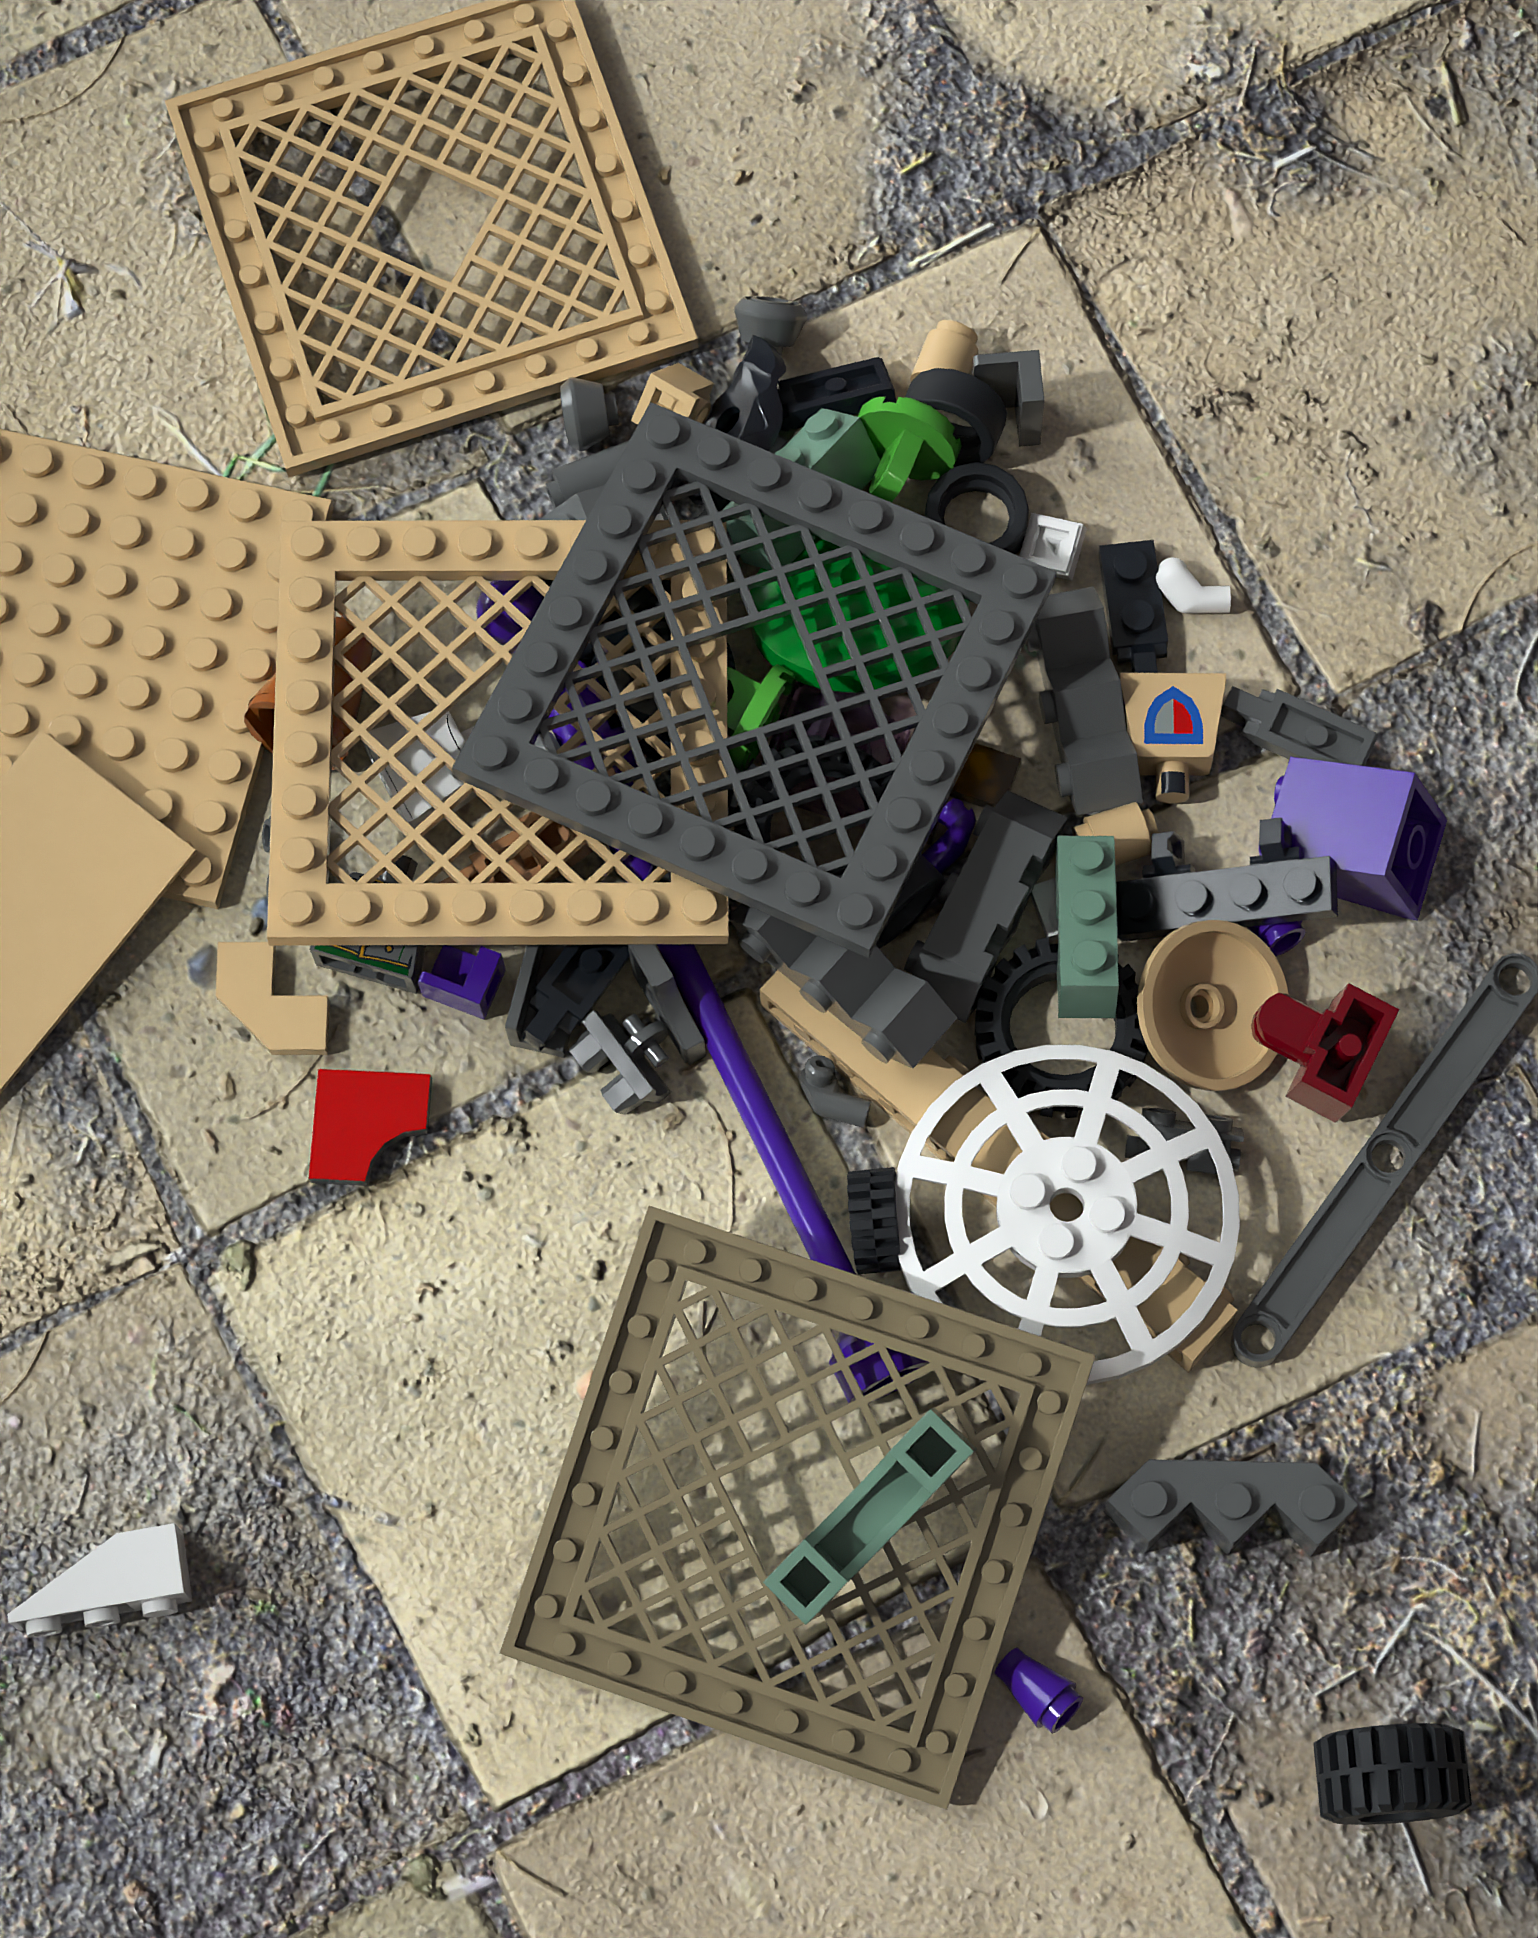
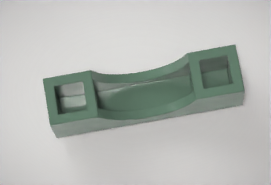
M935 1407L931 1408L844 1501L791 1552L763 1583L807 1625L957 1471L977 1448Z

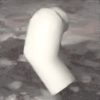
M1167 558L1160 563L1156 574L1157 584L1161 589V593L1177 611L1186 614L1230 613V586H1201L1187 569L1184 561L1179 558Z

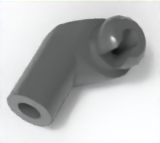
M820 1055L809 1058L805 1063V1068L801 1071L800 1083L812 1110L821 1117L864 1128L868 1119L871 1101L843 1093L834 1074L836 1067L832 1060Z

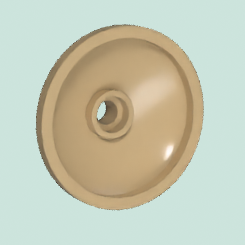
M1222 920L1198 921L1184 925L1171 932L1151 953L1142 971L1138 987L1137 1014L1146 1046L1153 1058L1171 1077L1184 1085L1199 1090H1229L1253 1081L1270 1066L1278 1054L1259 1044L1253 1038L1251 1023L1255 1012L1269 997L1276 993L1289 995L1282 968L1273 952L1262 939L1247 928L1232 922ZM1192 998L1197 1004V1012L1194 1016L1190 1008Z

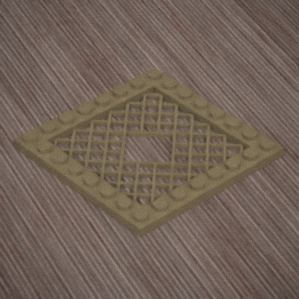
M648 1206L499 1654L947 1810L1096 1355L653 1206ZM688 1281L707 1287L682 1300ZM721 1292L759 1304L762 1307L734 1320ZM712 1295L726 1325L697 1339L683 1309ZM776 1311L818 1325L790 1339ZM767 1314L782 1344L753 1358L738 1328ZM675 1318H677L689 1344L663 1356ZM831 1329L874 1344L845 1358ZM730 1333L744 1363L715 1376L702 1346ZM823 1333L837 1363L808 1377L794 1347ZM887 1348L931 1363L901 1377ZM693 1351L707 1381L679 1395L665 1365ZM786 1351L800 1381L771 1395L757 1365ZM879 1351L893 1382L864 1396L850 1365ZM943 1367L987 1382L957 1396ZM749 1370L763 1400L734 1414L720 1384ZM841 1370L856 1400L827 1414L812 1384ZM935 1370L949 1398V1401L935 1408L941 1414L954 1408L968 1436L967 1439L977 1448L975 1452L987 1476L959 1490L952 1477L944 1483L949 1495L919 1509L901 1527L903 1528L916 1521L931 1551L902 1565L889 1540L883 1546V1549L894 1570L864 1584L858 1572L852 1578L856 1589L831 1600L815 1616L817 1618L823 1615L837 1645L808 1659L794 1630L804 1623L798 1617L790 1621L779 1598L763 1583L768 1575L720 1477L823 1426L853 1489H855L861 1482L850 1459L878 1445L884 1457L891 1450L887 1441L910 1430L927 1413L925 1412L920 1415L906 1384ZM658 1373L670 1400L644 1412ZM1000 1386L1021 1393L1014 1414ZM712 1389L725 1419L697 1433L683 1403ZM804 1389L819 1419L790 1433L775 1403ZM898 1389L912 1419L883 1433L868 1403ZM991 1389L1006 1419L976 1434L962 1403ZM675 1408L689 1437L660 1451L646 1421ZM767 1408L781 1438L752 1451L739 1421ZM860 1408L875 1438L846 1452L831 1422ZM730 1426L744 1456L716 1470L701 1440ZM1009 1427L996 1470H994L980 1441ZM639 1429L652 1456L626 1468ZM693 1445L707 1475L678 1488L664 1459ZM656 1463L670 1493L641 1507L627 1477ZM711 1482L725 1513L697 1526L683 1496ZM991 1484L976 1528L962 1498ZM619 1486H621L633 1512L607 1524ZM674 1501L688 1531L660 1545L646 1514ZM954 1502L968 1533L939 1547L925 1516ZM637 1520L651 1550L623 1563L609 1533ZM730 1520L744 1550L715 1564L701 1534ZM693 1539L707 1569L678 1582L664 1552ZM972 1540L959 1582L957 1583L943 1554ZM602 1542L614 1568L589 1580ZM655 1557L670 1587L641 1601L627 1571ZM748 1558L763 1588L734 1602L720 1571ZM935 1559L950 1589L920 1603L906 1573ZM618 1576L633 1606L604 1620L590 1589ZM711 1576L725 1607L697 1620L682 1590ZM898 1578L912 1608L883 1622L869 1591ZM674 1595L688 1625L660 1639L646 1608ZM767 1595L781 1626L752 1639L738 1609ZM860 1596L875 1626L845 1640L831 1610ZM954 1597L939 1640L925 1611ZM582 1598L593 1620L577 1615ZM637 1614L649 1640L610 1626ZM730 1614L744 1644L715 1658L701 1628ZM917 1616L931 1646L902 1660L888 1629ZM692 1633L705 1659L666 1645ZM786 1634L800 1664L771 1678L757 1647ZM879 1634L893 1665L864 1678L850 1648ZM748 1652L760 1678L722 1665ZM842 1653L856 1683L827 1697L813 1667ZM935 1654L920 1697L906 1668ZM804 1672L817 1698L777 1684ZM898 1672L912 1703L883 1717L869 1686ZM860 1691L873 1718L835 1705V1703ZM916 1711L910 1730L890 1724Z

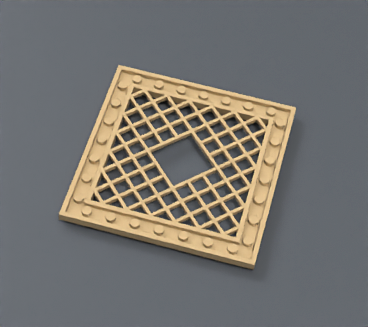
M487 0L164 100L288 478L560 392V386L571 377L595 381L699 348L696 332L575 0ZM534 46L536 52L527 48ZM509 54L533 63L522 83L498 74ZM494 59L489 69L478 65V63ZM459 69L482 78L472 99L448 89ZM541 69L551 96L531 88ZM444 74L438 85L426 80ZM492 83L516 93L504 114L481 104ZM409 85L432 94L421 115L398 105ZM393 90L388 100L376 96ZM525 98L549 108L538 128L514 119ZM442 99L465 109L454 130L431 120ZM359 100L382 110L370 131L347 121ZM343 106L338 116L326 112L327 110ZM475 114L498 123L487 144L464 135ZM557 114L568 142L547 133ZM391 115L415 125L404 145L380 135ZM308 116L331 125L320 147L297 137ZM293 121L287 132L275 127ZM508 128L532 138L521 159L497 149ZM425 129L448 139L437 160L413 150ZM341 130L365 140L353 161L330 152ZM257 132L281 141L269 162L246 152ZM242 137L237 147H235L233 139ZM541 143L565 153L554 174L530 164ZM457 144L481 154L470 175L446 165ZM374 145L397 155L386 176L362 166ZM291 146L314 156L302 177L279 167ZM490 159L514 168L503 190L480 180ZM573 159L577 165L584 187L563 178ZM407 160L497 199L451 283L360 242ZM323 161L347 171L335 192L312 182ZM241 162L263 172L252 192H250ZM524 173L548 183L537 204L513 195ZM356 176L380 185L368 207L345 197ZM273 177L296 186L284 208L261 198ZM557 188L581 198L570 219L546 209ZM306 191L329 201L318 222L294 213ZM507 204L531 214L520 235L495 225ZM589 205L592 207L601 233L579 224ZM339 206L362 216L351 237L327 227ZM256 207L278 217L267 238L265 237ZM540 219L564 229L553 250L529 240ZM288 222L312 232L300 253L277 244ZM573 234L598 244L587 265L562 255ZM489 235L513 245L502 266L478 256ZM321 237L345 247L333 269L310 259ZM522 250L547 260L536 281L511 271ZM606 250L617 279L596 270ZM354 252L378 262L367 283L343 273ZM271 253L294 263L282 285ZM556 264L581 275L569 296L545 286ZM472 266L496 276L485 297L460 287ZM387 267L411 277L400 299L376 288ZM303 268L327 278L315 300L292 290ZM589 280L614 290L603 312L578 301ZM505 281L530 291L518 313L494 302ZM421 282L445 292L433 314L409 303ZM336 283L360 293L349 314L325 305ZM539 296L563 306L552 328L527 317ZM454 297L479 307L467 329L443 318ZM624 297L628 309L614 313L620 300ZM370 298L394 308L382 330L358 319ZM286 299L309 309L298 330H296ZM572 311L593 319L563 329ZM488 312L512 322L501 344L476 333ZM403 313L427 323L416 345L392 335ZM319 314L343 324L331 346L307 336ZM521 327L542 335L512 345ZM437 328L461 338L449 360L425 350ZM352 329L376 339L364 361L340 351ZM470 343L490 351V353L461 361ZM386 344L410 354L398 376L374 366ZM302 345L325 355L313 377ZM419 359L439 367V369L409 378ZM334 360L358 370L346 393L322 382ZM368 375L389 384L358 394ZM317 392L337 401L321 405Z
M586 520L281 521L267 940L269 946L728 944L727 896L672 872L671 882H658L669 872L660 867H657L647 878L641 881L622 863L630 854L619 850L613 855L598 840L573 829L571 830L577 837L556 855L537 837L553 822L552 820L542 816L528 829L509 811L515 804L506 800L499 802L492 794L464 782L444 803L424 785L444 765L452 771L455 760L425 732L502 662L508 665L512 658L511 654L517 649L531 623L512 603L531 586L545 597L550 587L543 580L555 579ZM654 520L647 534L671 527L669 520ZM679 520L680 524H681V523H684V522H687V521H690V520ZM726 522L722 524L726 532ZM713 526L685 535L693 557L721 548ZM676 538L648 547L656 569L684 560ZM639 550L623 579L647 572ZM726 559L698 568L707 590L727 584ZM689 571L663 579L671 580V595L665 591L669 603L698 594ZM465 580L448 596L432 582ZM487 580L520 581L503 596ZM337 581H352L337 595ZM376 581L408 582L391 596ZM652 583L644 585L656 596ZM366 586L383 604L362 621L344 604ZM421 586L439 604L418 621L400 603ZM475 586L495 602L476 621L456 604ZM641 587L623 592L626 600ZM613 596L598 625L614 611L622 616L615 596ZM727 597L712 601L720 624L726 623ZM703 605L674 614L682 636L711 627ZM337 611L355 629L335 646ZM393 611L411 629L390 647L371 629ZM449 611L467 629L446 647L428 628ZM505 611L523 629L502 647L484 628ZM662 618L636 626L640 637L644 636L654 646L666 642L651 629ZM629 634L616 646L610 643L604 636L599 638L603 651L606 653L607 661L624 656V653L633 645ZM727 635L688 647L723 739L728 738ZM420 636L438 655L417 672L399 654ZM476 636L494 655L473 672L455 654ZM362 637H365L382 655L361 673L343 654ZM678 651L660 656L651 664L655 675L670 662L671 678L687 674ZM391 662L410 680L388 698L370 680ZM448 662L466 680L445 698L426 680ZM336 663L353 681L334 697V669ZM577 664L576 667H575V669H574V671H577V670H580V669H583V668H581V667ZM636 665L623 668L635 680L620 695L649 686L644 671L642 672ZM597 677L574 684L578 695L587 687L601 701L611 698L610 693L595 680ZM692 685L671 691V697L666 693L663 694L672 717L700 708ZM363 688L381 706L359 724L341 706ZM417 688L438 705L418 724L398 707ZM566 691L559 697L554 706V709L559 714L572 711L567 707L570 700ZM616 709L596 715L588 722L595 741L603 740L595 730L614 713L617 714ZM626 709L633 729L662 720L658 709L642 724ZM390 713L409 732L387 750L369 731ZM334 714L352 732L332 749ZM705 719L676 728L685 751L714 742ZM578 722L571 723L578 732L556 751L557 754L575 749L585 741ZM656 735L644 738L662 756L661 759L676 755L672 743L670 749ZM418 739L436 758L415 776L396 758ZM359 740H362L380 758L358 776L340 758ZM629 744L617 747L615 750L611 749L601 752L606 756L603 762L607 771L614 765L622 772L634 768L623 758L631 750ZM719 753L690 762L699 786L728 777ZM389 765L408 784L386 803L367 784ZM333 766L351 784L331 801V773ZM681 766L672 768L671 795L689 790ZM662 772L653 774V780H655ZM643 778L633 781L632 788L648 794ZM728 789L703 797L712 821L728 816ZM657 790L660 798H665V796L659 790ZM473 791L492 811L471 829L452 810ZM360 792L378 811L357 829L338 810ZM417 792L435 811L414 829L395 810ZM694 801L676 806L700 817ZM501 817L520 837L499 855L480 836ZM330 818L349 835L331 854H329ZM388 818L406 837L388 854L384 855L366 836ZM445 818L463 837L445 854L441 855L423 836ZM358 844L377 864L355 882L336 863ZM416 844L435 863L413 882L394 862ZM473 844L492 863L470 882L451 862ZM528 844L549 862L529 881L525 880L508 864ZM584 844H587L606 862L586 881L565 863ZM500 870L513 883L486 882ZM558 870L571 883L543 882ZM615 870L628 883L600 882ZM329 871L341 883L328 884ZM387 871L399 883L373 882L383 872ZM444 871L456 883L429 882L440 872Z

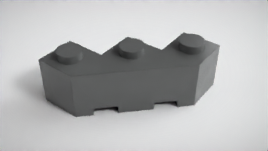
M1094 586L1050 594L1026 640L1028 652H1037L1045 691L1039 692L1041 714L1044 724L1052 723L1061 761L1060 764H1055V776L1060 797H1070L1077 815L1109 810L1133 802L1142 804L1137 752L1126 730L1121 681L1110 659L1105 612L1102 602Z
M1008 790L995 807L986 804L973 831V834L978 836L960 874L952 872L948 877L939 898V902L944 904L925 943L917 940L904 967V971L927 981L955 1014L957 1019L965 1023L976 1009L978 998L982 995V986L987 977H991L1000 953L1015 934L1033 887L1049 866L1057 847V836L1062 835L1068 819L1057 812Z
M743 903L728 917L729 921L742 934L738 943L751 957L760 963L769 962L801 988L799 990L800 994L810 1005L822 1013H826L828 1010L860 1036L863 1046L883 1063L887 1064L893 1059L910 1068H914L957 1019L955 1014L927 981L895 968L877 945H875L870 957L867 958Z
M1149 1459L1107 1500L1104 1513L1144 1553L1187 1514L1227 1555L1269 1515L1311 1557L1351 1518L1358 1504L1317 1463Z

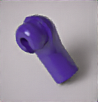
M953 798L948 802L938 818V821L945 825L948 830L922 854L941 874L963 855L977 822L973 809L968 810L958 798Z

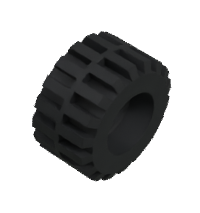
M1410 1723L1361 1727L1333 1732L1313 1743L1320 1817L1333 1823L1370 1825L1423 1821L1457 1815L1472 1806L1464 1731L1450 1725Z

